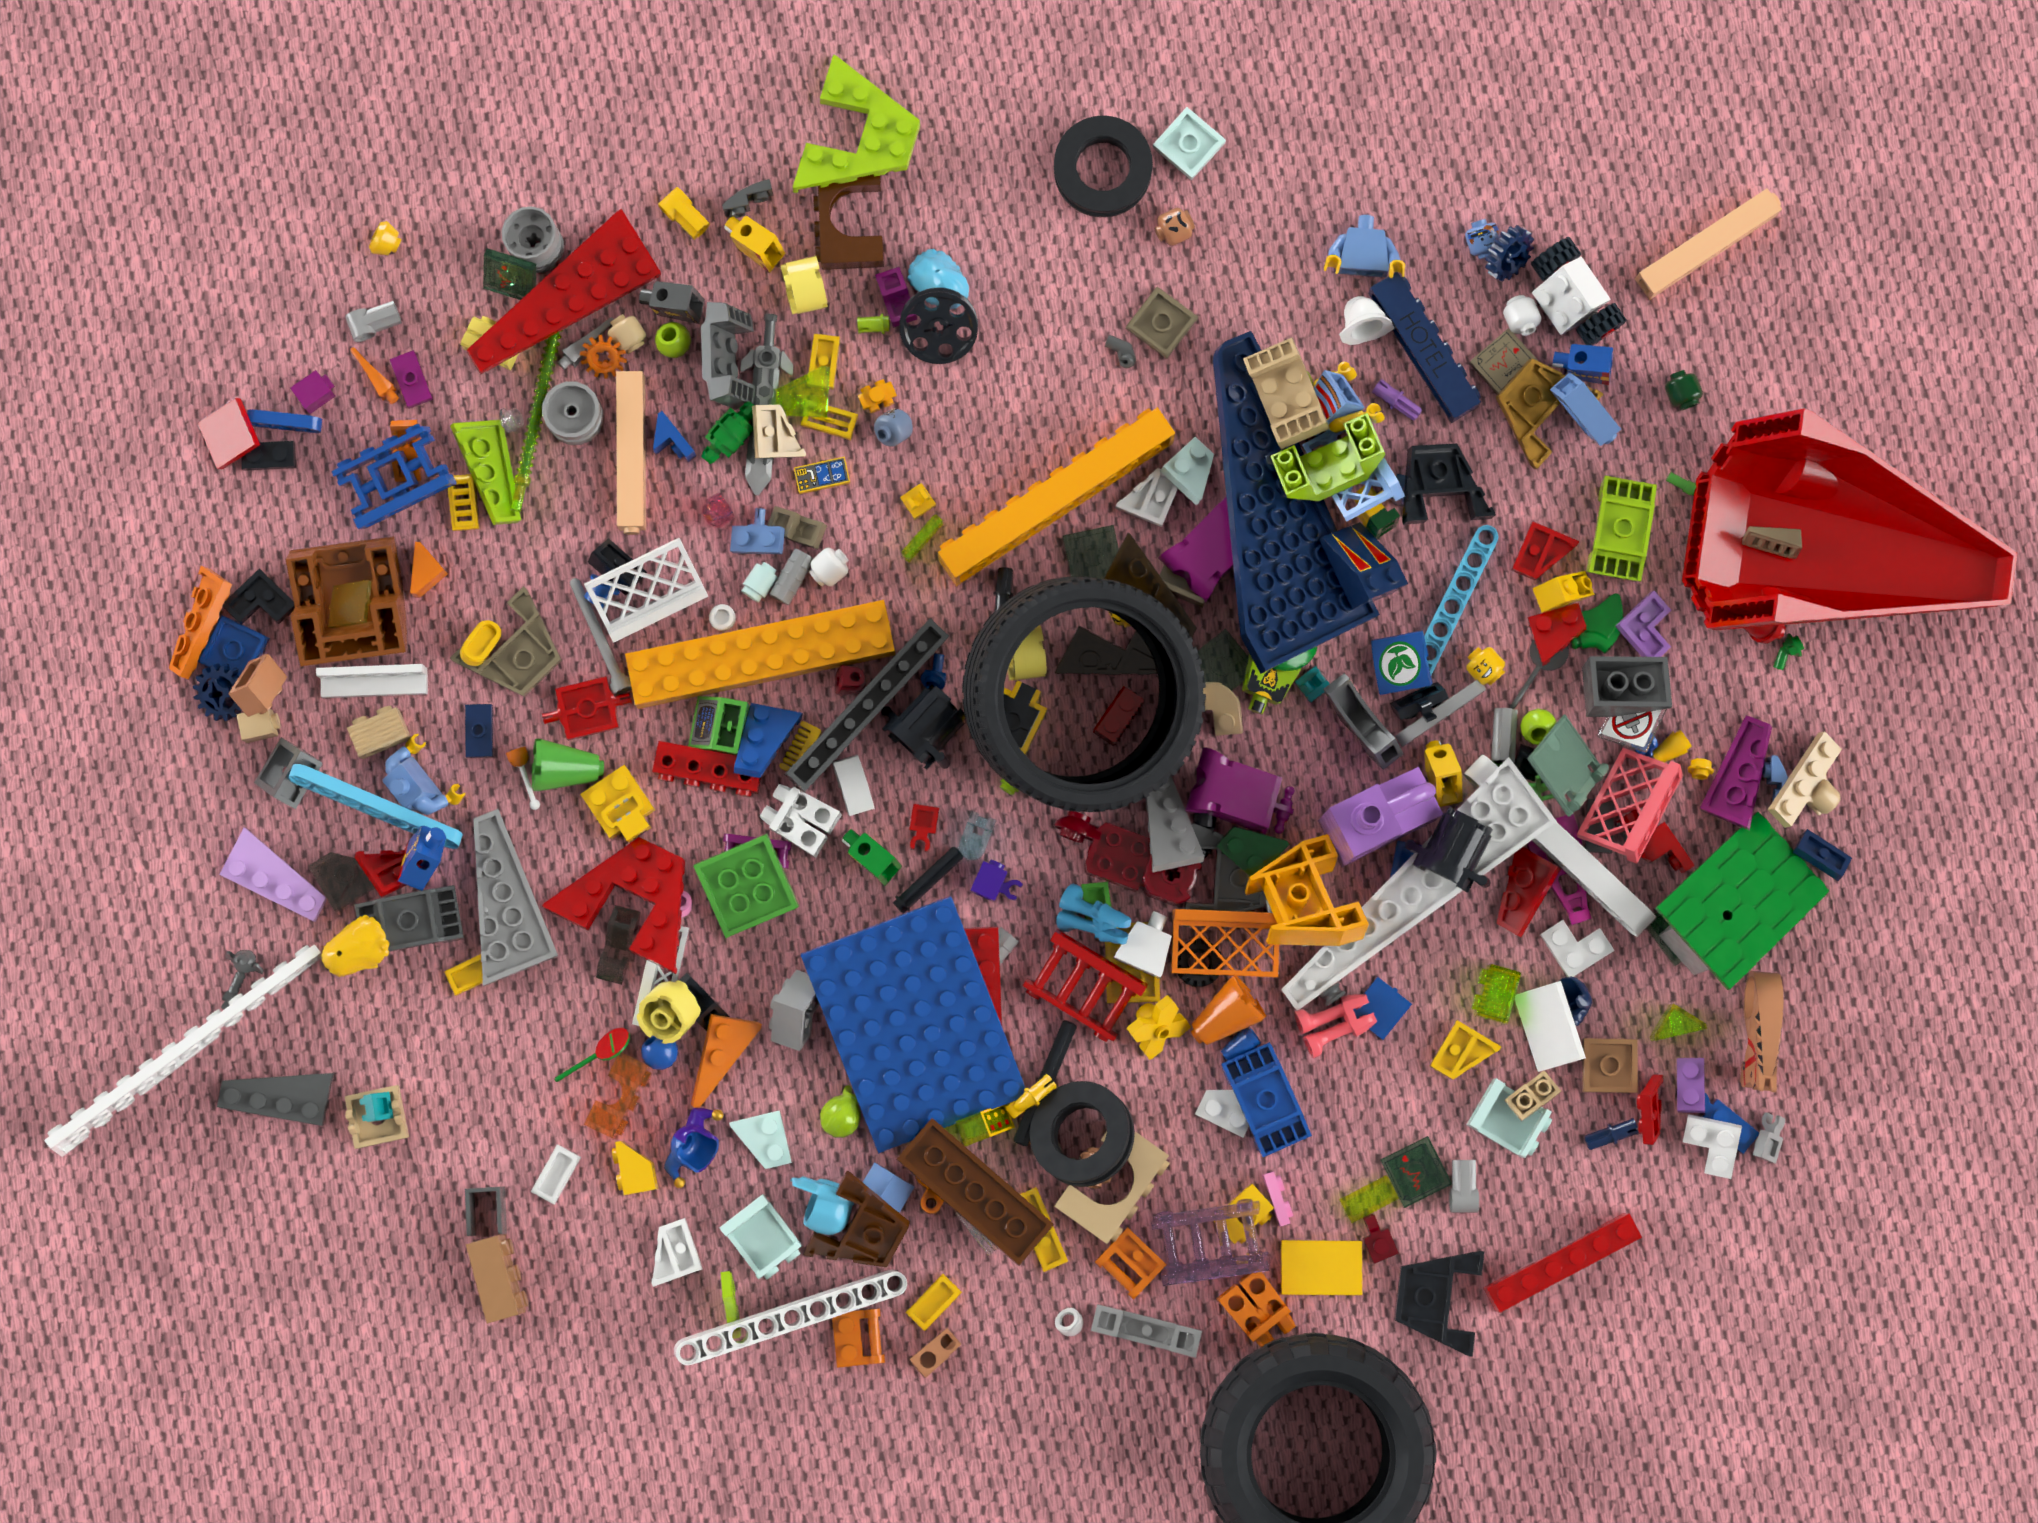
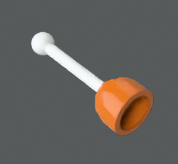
M524 746L506 753L508 761L512 766L520 769L531 800L530 808L537 810L540 807V802L535 799L524 767L529 759L527 748Z

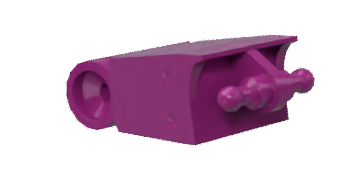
M1227 497L1182 542L1172 546L1158 557L1174 574L1185 578L1189 588L1197 596L1202 597L1205 603L1217 583L1233 568Z
M1203 747L1197 766V782L1190 791L1185 811L1208 813V815L1262 834H1266L1272 814L1275 812L1277 813V824L1274 827V831L1277 834H1282L1285 822L1289 820V816L1293 815L1294 812L1291 799L1295 790L1292 786H1287L1284 790V798L1280 799V803H1277L1276 800L1282 777L1230 761L1218 751Z

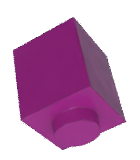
M316 370L290 388L309 414L336 397L331 390L335 386L326 374L321 376Z

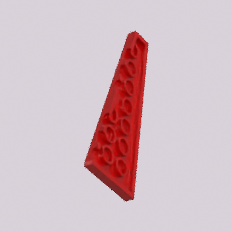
M620 209L467 349V354L480 375L661 276V271L623 210Z

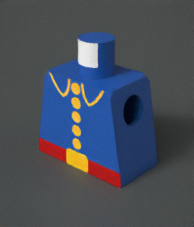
M1571 344L1570 353L1554 352L1552 367L1567 369V374L1572 373L1581 381L1609 385L1613 364V347Z
M424 825L416 831L406 844L398 877L399 882L423 891L441 861L446 835L442 829L438 827L430 828ZM419 860H423V861L421 862V864L419 865V866H422V868H419V867L417 866V862H418Z

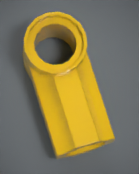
M678 187L674 188L658 203L659 208L673 222L676 221L694 240L700 237L710 226V223L693 207L691 200Z

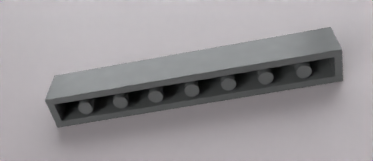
M930 618L784 775L802 792H805L947 640L949 635Z

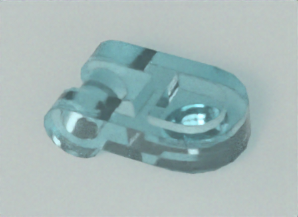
M971 811L959 844L960 853L965 859L974 861L983 856L995 827L996 819L990 817L986 819L980 817L979 813ZM975 826L984 829L982 836L972 833Z

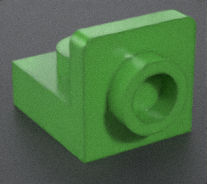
M1108 882L1081 884L1084 901L1093 905L1096 901H1100L1111 907ZM1085 915V919L1093 921L1092 917Z

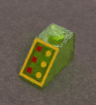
M1006 1104L995 1109L989 1108L956 1121L965 1147L1015 1128L1011 1116L1004 1108Z

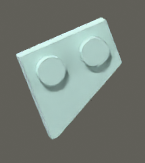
M1194 437L1162 467L1160 472L1197 506L1204 494L1214 454L1200 440Z
M780 1110L729 1123L733 1131L765 1169L792 1163Z

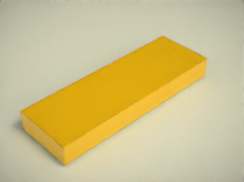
M1037 1187L1020 1194L1050 1220ZM1052 1227L1034 1248L1044 1272L1068 1262L1056 1231Z

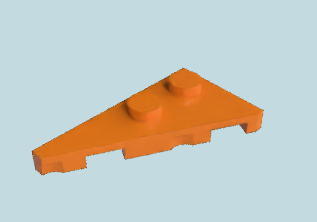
M710 1015L691 1100L693 1107L700 1108L760 1031L762 1027L760 1022Z

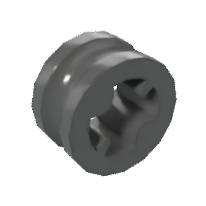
M1339 982L1319 995L1320 998L1326 1000V1006H1329L1346 993L1345 990H1340Z

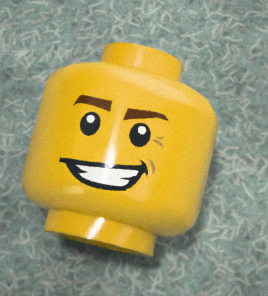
M1478 647L1467 657L1470 662L1467 664L1466 670L1482 685L1488 683L1491 686L1505 673L1503 670L1505 661L1491 647H1486L1483 650Z

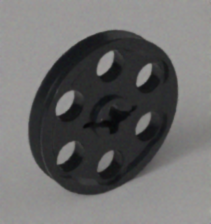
M940 287L925 289L915 294L905 304L900 316V336L907 350L916 358L932 364L951 363L962 358L973 347L978 334L977 314L970 301L959 292ZM929 297H934L939 301V305L935 308H929L925 305L924 301ZM961 304L965 310L961 314H953L950 311L951 305ZM916 314L920 317L921 321L917 325H910L906 321L907 316ZM935 322H939L941 325H943V329L938 330V328L935 327ZM960 327H967L972 333L970 336L963 338L957 334V330ZM921 337L926 339L928 344L924 348H917L913 341ZM942 344H950L953 351L950 354H942L938 348Z

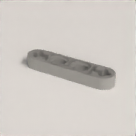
M1478 680L1474 681L1433 709L1434 714L1437 716L1436 719L1427 723L1421 717L1395 736L1396 739L1404 747L1483 693L1486 688Z

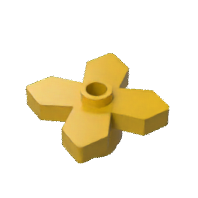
M1168 995L1155 1005L1151 1003L1142 1005L1136 1012L1137 1019L1127 1027L1134 1040L1141 1042L1139 1047L1149 1060L1163 1051L1167 1038L1180 1037L1191 1028L1181 1013L1177 1014L1179 1008Z

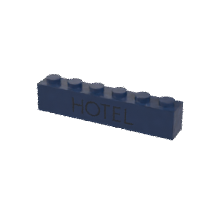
M1395 272L1393 278L1388 276L1373 285L1368 294L1382 308L1385 317L1391 319L1394 326L1392 332L1449 421L1453 423L1478 408L1481 403L1479 400L1481 395L1475 385L1470 386L1465 378L1467 373L1460 363L1456 364L1451 356L1453 351L1446 341L1442 342L1438 336L1439 329L1432 319L1428 320L1424 314L1425 307L1421 300L1413 297L1410 292V283L1406 277H1401L1398 272Z

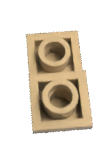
M1543 1071L1504 1101L1517 1117L1523 1121L1560 1094L1561 1090L1549 1075Z

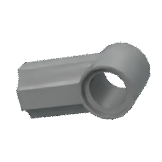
M394 301L369 310L364 308L357 309L345 316L354 342L365 341L374 337L376 332L402 323Z
M1452 1160V1188L1449 1193L1451 1213H1478L1479 1191L1476 1188V1160Z

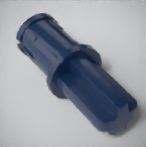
M1634 1118L1613 1126L1607 1124V1128L1585 1135V1143L1589 1150L1610 1143L1616 1145L1619 1140L1638 1135V1127Z

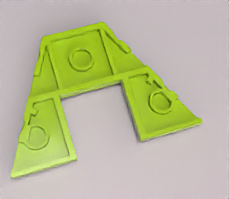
M833 55L820 96V104L868 114L857 153L806 143L792 187L793 193H798L800 189L819 185L822 188L827 187L831 183L842 184L856 181L858 177L874 174L875 177L885 175L887 172L907 170L919 132L920 120L839 57Z

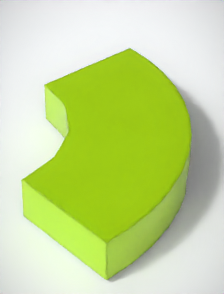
M721 1272L722 1297L727 1323L740 1319L738 1305L736 1304L735 1284L732 1272ZM741 1327L733 1331V1339L740 1338Z

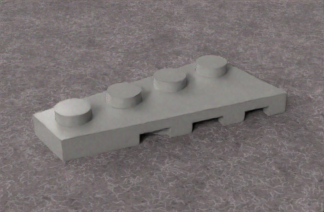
M1171 776L1168 778L1169 781L1160 787L1159 790L1150 792V796L1145 798L1146 811L1148 812V832L1150 833V853L1152 854V872L1201 863L1204 860L1203 851Z

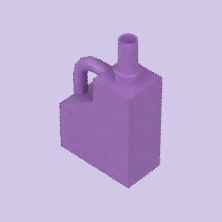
M1417 767L1380 785L1376 784L1330 807L1318 822L1324 834H1329L1338 854V861L1341 867H1344L1436 821L1443 815V812L1434 797L1436 794L1435 786L1425 780L1420 768Z

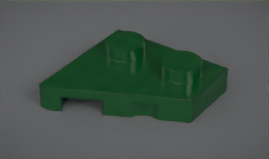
M1232 826L1215 846L1246 874L1252 876L1276 860L1290 843L1284 839Z

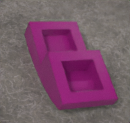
M900 267L875 275L893 328L900 325L901 312L910 299ZM911 314L906 318L908 323L918 320L916 314Z

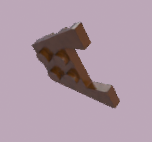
M846 1171L837 1187L836 1195L860 1205L840 1242L814 1231L805 1247L803 1255L813 1257L814 1254L827 1256L829 1260H837V1258L852 1259L853 1263L887 1268L909 1228L910 1221L851 1172Z

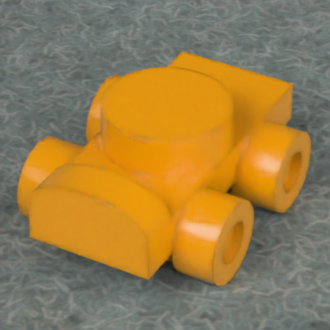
M884 379L875 382L876 387L872 389L869 385L860 389L862 394L857 395L863 410L869 409L870 413H874L880 410L878 405L880 403H883L885 407L894 404L892 398L896 397L897 394L891 381L885 383Z

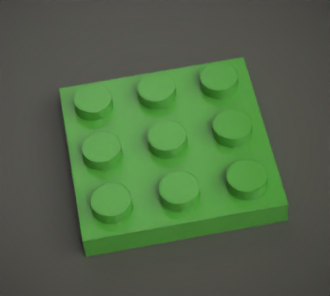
M767 833L693 865L725 938L799 907Z

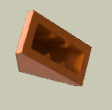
M415 542L410 594L415 598H420L448 573L421 542Z

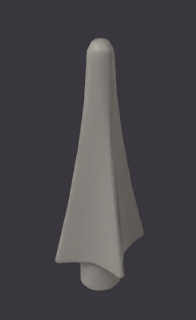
M612 317L607 319L592 332L562 350L563 357L557 362L563 370L570 364L576 368L584 357L580 355V351H587L582 345L584 343L592 345L589 340L590 337L597 341L598 336L602 335L611 326L610 322L614 319Z

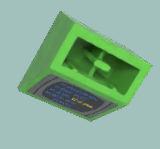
M698 696L688 746L737 756L750 709L748 702L723 697Z

